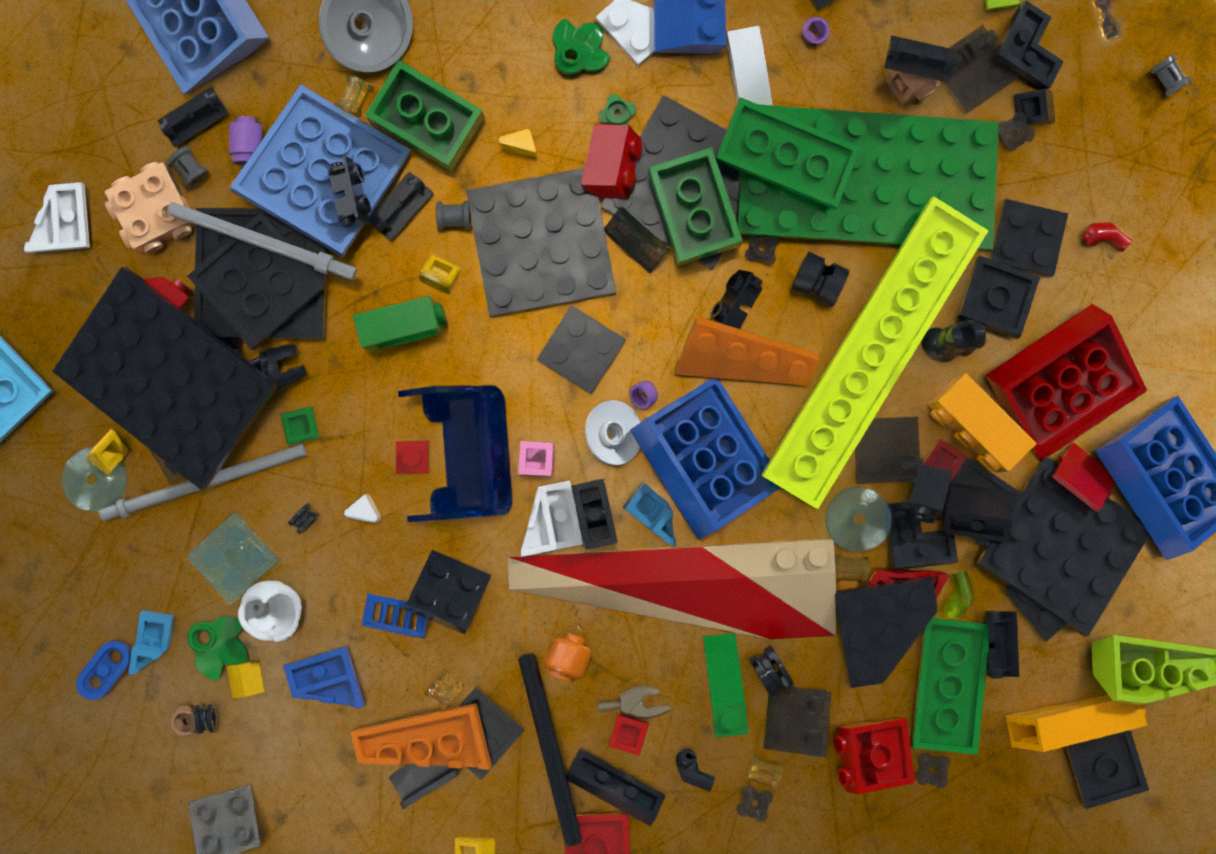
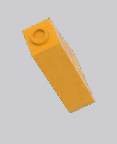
M1109 695L1005 715L1011 747L1040 752L1147 726L1145 704L1112 701Z

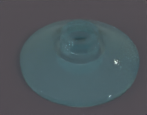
M90 447L78 451L68 460L62 474V486L71 503L82 510L96 512L99 509L116 504V501L121 499L127 486V472L121 461L109 475L105 474L86 459L89 452L94 448ZM90 473L96 476V482L93 485H89L86 481Z
M853 487L840 492L831 501L826 514L827 529L832 539L842 548L853 552H865L879 546L889 534L892 523L891 511L885 499L874 490L865 487ZM857 513H862L866 517V522L862 526L854 522V517Z

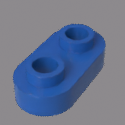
M115 640L107 642L99 648L77 678V690L82 697L96 700L109 693L130 665L131 649L126 643ZM113 651H118L121 655V660L118 663L112 660L111 655ZM94 676L98 677L101 681L99 688H95L91 683Z

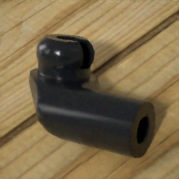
M684 749L676 756V766L682 781L710 792L715 776L699 770L696 760L697 756L694 751Z

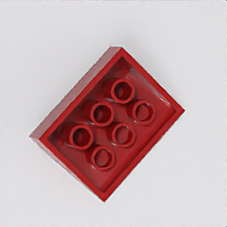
M1091 304L985 375L1007 414L1037 443L1031 450L1039 461L1044 456H1051L1148 391L1112 315L1094 304Z

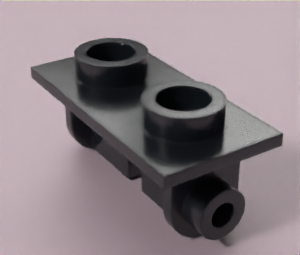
M891 35L884 68L949 83L951 71L955 68L957 56H955L956 50Z
M211 86L157 121L163 134L169 138L172 145L176 148L228 115L229 112Z
M344 155L342 156L343 162L332 163L330 165L331 169L328 171L333 194L337 195L345 192L344 197L334 199L338 221L342 223L344 228L355 226V220L371 225L368 213H371V204L367 195L364 194L362 183L365 182L363 169L360 164Z
M409 172L370 215V223L391 241L433 195V192L417 176Z
M738 269L729 278L726 284L727 290L721 301L717 302L712 308L710 320L740 329L748 313L739 307L742 303L752 308L763 289L761 287L763 281L753 276V272Z
M986 611L985 623L988 626L989 642L987 672H989L990 678L1020 677L1017 611Z

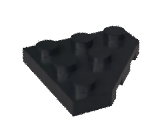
M932 576L836 591L835 600L851 688L884 683L936 614L938 608Z

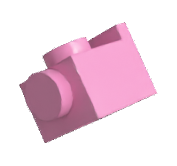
M520 441L518 474L551 476L554 443Z

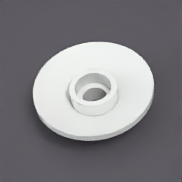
M616 400L602 402L593 408L586 421L585 436L589 449L597 459L609 465H620L629 462L635 457L640 446L631 434L630 429L639 424L640 420L634 410L627 404ZM607 429L610 431V438L607 436Z

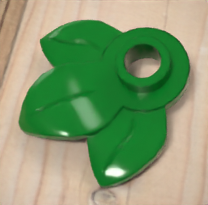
M567 19L561 20L556 25L552 36V42L557 49L554 55V63L561 73L574 75L581 70L595 72L603 69L611 59L610 55L604 50L599 49L603 39L602 26L597 23H585L576 29ZM565 55H572L576 59L570 61L565 57Z
M224 616L212 623L207 621L198 622L189 629L187 642L189 647L195 652V665L207 678L217 681L221 676L223 664L234 665L248 660L246 646L236 637L242 630L239 620ZM202 631L209 634L210 639L208 643L200 641L199 635Z

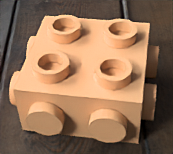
M158 162L149 163L140 169V174L129 178V176L119 178L111 184L112 188L104 191L109 200L105 202L109 214L114 220L118 218L123 228L119 233L127 248L132 247L140 253H153L163 247L162 242L172 237L175 240L181 239L192 232L191 228L196 226L194 223L167 214V209L171 202L190 207L171 169L163 162L159 164Z

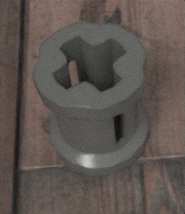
M1175 54L1150 70L1152 74L1158 76L1166 88L1165 94L1167 97L1193 81L1190 76H1185L1176 62L1177 56Z
M189 146L178 149L166 160L167 166L174 168L182 178V185L185 189L198 185L209 173L205 167L201 168L191 155L192 150Z
M442 201L437 202V230L443 231L444 227H464L465 230H470V202L464 201L461 205H443Z

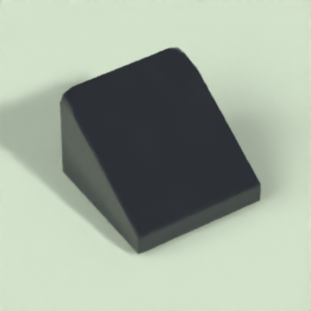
M1040 89L1014 95L1018 127L1055 123L1052 91Z

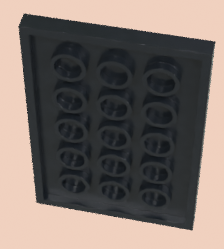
M128 267L120 268L52 371L200 490L207 489L278 386Z

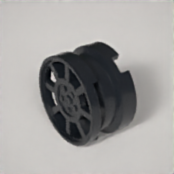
M769 645L763 649L764 653L759 656L754 654L748 659L769 695L773 698L779 694V689L783 687L789 688L794 683L776 652ZM773 664H776V666H777V668L779 669L780 672H777V671H776V669H775V667L773 666Z

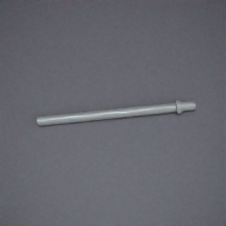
M300 444L219 470L207 488L307 456L305 446ZM188 480L133 499H119L116 501V504L99 509V514L102 521L119 516L126 518L130 516L131 512L175 499L200 489Z

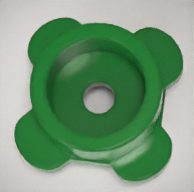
M611 94L607 98L608 103L605 109L599 112L600 121L611 125H628L629 118L636 113L635 104L632 102L628 103L620 98L618 94ZM616 110L621 112L619 116L615 115L614 112Z

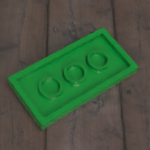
M740 97L715 158L716 161L832 209H837L861 147Z
M932 618L924 628L911 747L978 755L989 652L988 626L986 623Z

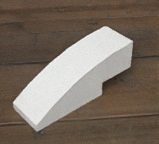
M754 26L728 31L726 42L737 102L741 97L758 105H772L760 27Z

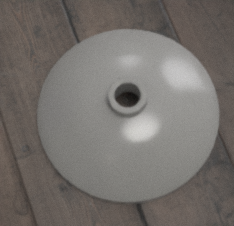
M407 0L322 1L319 11V31L323 44L337 62L351 70L376 72L388 68L400 59L411 40L413 20ZM357 17L362 20V27L360 29L355 27V19Z

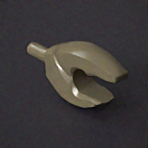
M645 685L625 690L620 694V701L598 703L599 711L621 709L622 715L634 719H652L669 712L671 707L670 705L643 706L642 700L645 696L661 693L659 689Z

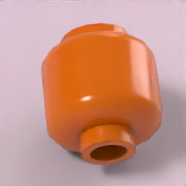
M566 633L565 638L555 637L551 641L544 661L545 667L550 670L548 675L572 684L574 679L583 678L591 658V650L583 645L585 639L570 633Z

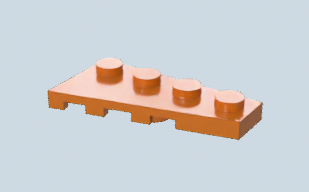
M696 316L676 364L675 375L808 386L819 362V353Z
M476 703L361 727L350 732L358 764H415L420 767L436 765L448 766V768L478 767V769L489 770L492 767Z

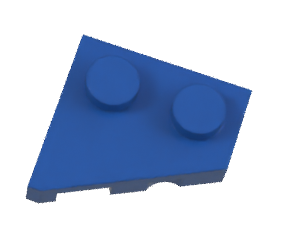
M347 646L283 666L292 697L312 699L330 704L337 703L355 708L365 706Z

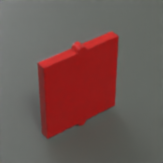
M1072 442L1065 454L1058 458L1060 463L1052 477L1098 512L1105 500L1112 495L1110 490L1115 481L1104 465L1076 443Z

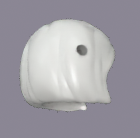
M267 580L256 583L248 588L242 597L238 610L239 623L247 633L259 640L285 641L288 637H292L298 627L302 609L301 600L296 591L282 582Z

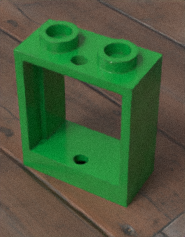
M431 296L353 315L360 346L368 352L443 334L442 325L447 324L443 306H441L440 302L436 303Z

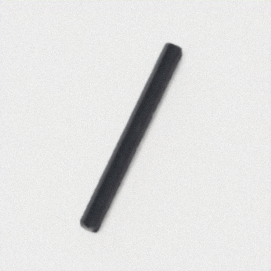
M533 653L522 655L518 661L564 843L567 847L575 846L582 843V836L536 656Z

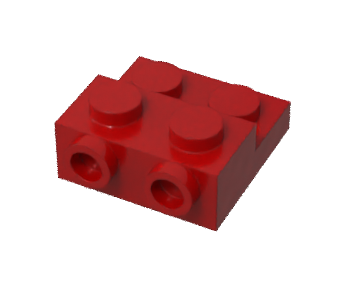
M898 717L877 722H861L837 727L838 735L834 736L833 744L837 754L841 755L842 768L838 770V780L846 792L859 795L915 783L907 718Z

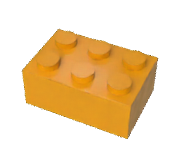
M967 373L954 377L927 404L932 409L929 413L932 418L941 426L947 424L955 432L952 435L955 441L964 449L970 447L978 455L975 458L978 464L989 472L991 470L995 473L1009 472L1037 444Z

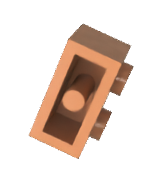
M891 70L885 79L902 106L916 97L919 102L926 99L941 85L939 80Z

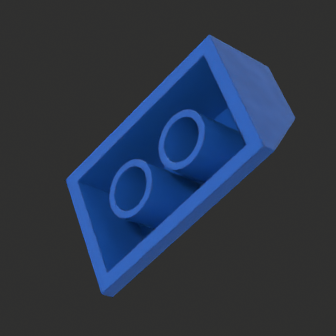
M654 0V52L718 54L726 46L725 0Z

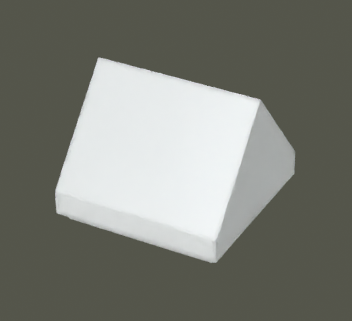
M369 494L363 495L346 509L344 513L346 518L378 523L381 519V515Z

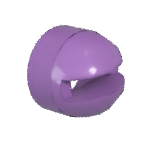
M820 17L807 19L802 27L803 37L808 42L815 44L825 41L830 31L827 21ZM810 24H812L815 31L819 34L818 37L815 38V36L813 35L812 31L809 28Z
M642 381L631 387L630 399L636 407L646 409L657 400L658 390L656 391L652 382ZM643 391H644V392L646 393V395H647V397H645V398L643 397V395H642V393H641V392H643Z

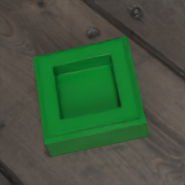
M312 406L280 414L288 446L321 438Z

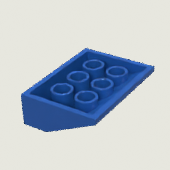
M718 378L710 379L630 429L631 434L698 540L717 531L781 488L761 475L770 459Z
M1179 396L1172 398L1138 420L1095 451L1166 560L1192 552L1216 532V452Z

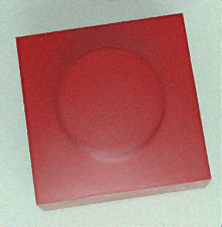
M938 439L922 464L952 471V481L967 456L942 439Z
M395 441L396 474L430 473L429 441Z
M618 714L608 746L640 756L649 723Z

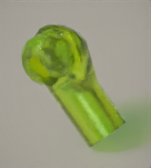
M968 570L952 574L956 590L944 606L945 613L951 618L963 616L974 601V593Z

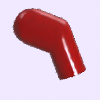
M1111 222L1092 223L1087 227L1088 230L1083 233V240L1090 246H1096L1099 241L1109 240L1122 252L1133 241L1131 237Z

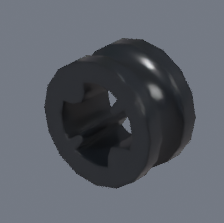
M307 503L290 519L288 524L296 526L297 533L301 535L317 520L320 513L318 511L312 512L311 505Z
M209 703L206 708L201 704L195 706L194 720L198 734H203L204 730H209L210 733L216 732L217 712L214 703Z

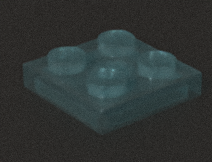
M237 512L229 516L186 556L229 604L236 601L280 560Z

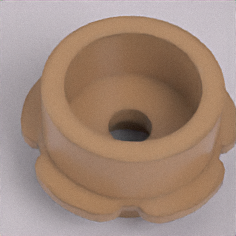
M183 705L178 707L176 712L170 716V726L177 736L186 738L188 735L194 736L197 734L194 720L195 708L191 709L190 706ZM185 718L189 720L188 724L183 723Z

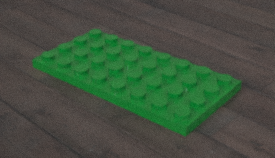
M761 105L860 146L861 149L837 209H832L739 170L737 225L741 235L902 245L929 199L934 196L987 229L988 233L977 250H993L999 122Z

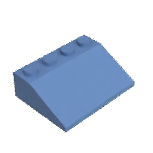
M126 0L183 94H189L243 60L269 38L246 0Z

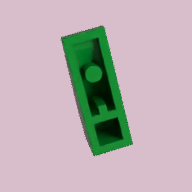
M735 633L703 636L714 735L716 738L749 734Z

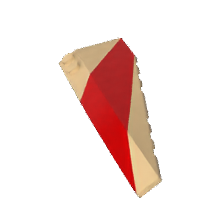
M834 539L507 557L509 590L771 640L836 636Z

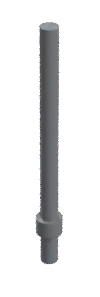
M171 202L168 206L167 214L314 266L315 271L326 275L330 272L353 280L357 268L333 260L332 255L323 252L316 254Z

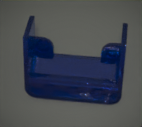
M493 385L430 386L398 391V397H422L423 411L426 418L433 423H442L447 487L436 488L431 494V514L407 516V521L447 520L496 516L508 513L512 506V488L505 398L502 391Z

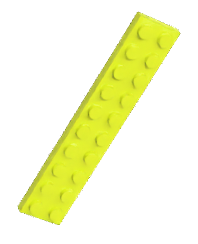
M933 196L929 199L761 474L763 477L814 508L819 509L988 233L987 229Z

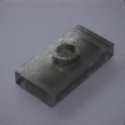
M623 206L616 211L604 228L608 236L650 273L670 250Z

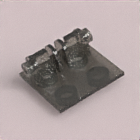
M983 25L950 47L956 50L955 56H957L955 68L951 71L949 83H944L966 114L1019 78L1015 71L993 58L998 47L995 43L998 41V36L994 30L987 31Z
M918 417L874 418L855 448L856 484L911 482L916 480L919 464L924 465L923 458H920Z
M783 687L779 689V694L773 698L768 695L764 749L826 758L832 692L819 688H814L813 690Z
M251 785L188 802L196 854H239L262 847L261 842L265 841L263 830L258 828Z

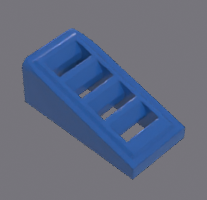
M368 593L362 626L425 638L429 619L418 615L416 628H411L410 623L413 612L406 610L403 626L397 625L400 608H405L407 600ZM376 602L382 603L379 621L372 620ZM388 605L394 606L391 624L385 623Z

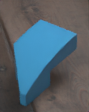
M642 482L623 505V508L673 547L676 544L672 523L673 510L664 498Z
M142 610L139 613L136 643L131 649L128 674L134 675L168 650L175 615Z

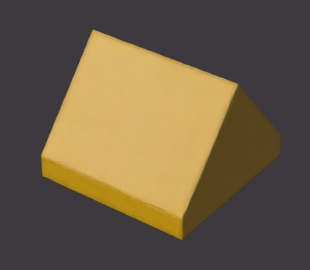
M431 255L420 271V282L449 295L461 268Z
M110 429L89 452L86 459L109 475L130 451L116 432Z
M259 660L226 666L232 698H243L265 692Z

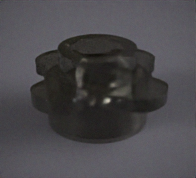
M1018 112L1014 114L1012 119L999 122V134H1002L1005 146L1010 150L1017 149L1018 146L1023 145L1026 141H1032L1035 137V131L1029 128L1026 123L1027 117L1025 114ZM1013 129H1018L1019 133L1014 134Z
M748 236L750 244L749 249L745 251L746 259L750 262L756 260L764 262L766 265H772L776 261L775 249L780 243L779 237ZM764 245L765 250H760L759 246Z
M928 753L921 754L918 757L920 769L919 773L916 774V781L920 785L929 783L936 785L938 788L945 787L948 783L949 758L944 755L938 758L931 757ZM932 767L936 768L935 773L930 772Z
M752 785L744 786L741 790L743 794L742 801L737 805L738 814L742 817L748 815L751 818H756L759 822L765 821L768 818L769 803L773 800L772 793L769 790H756ZM756 800L758 802L757 806H753L752 801Z

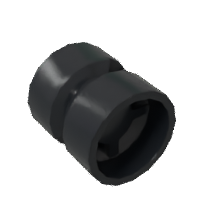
M808 251L794 279L791 290L806 297L813 294L817 302L833 308L850 270L836 263L828 266L825 264V258Z

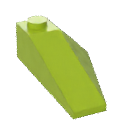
M1112 635L1091 643L1093 676L1112 701L1143 705L1216 686V649Z

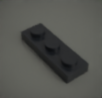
M579 749L566 774L567 781L649 826L655 821L665 798L664 794L582 749Z

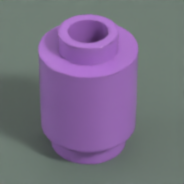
M239 116L236 117V122L229 123V155L232 156L233 164L245 165L262 141V124L256 123L254 117Z

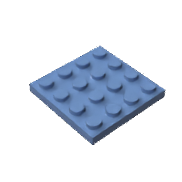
M300 85L233 181L230 190L343 258L365 223L355 220V226L344 228L342 223L338 221L334 199L344 197L345 192L337 195L333 194L328 173L331 169L330 165L334 162H343L342 156L344 155L360 164L365 176V182L362 183L363 191L371 204V213H368L370 217L410 157L411 150L303 85Z

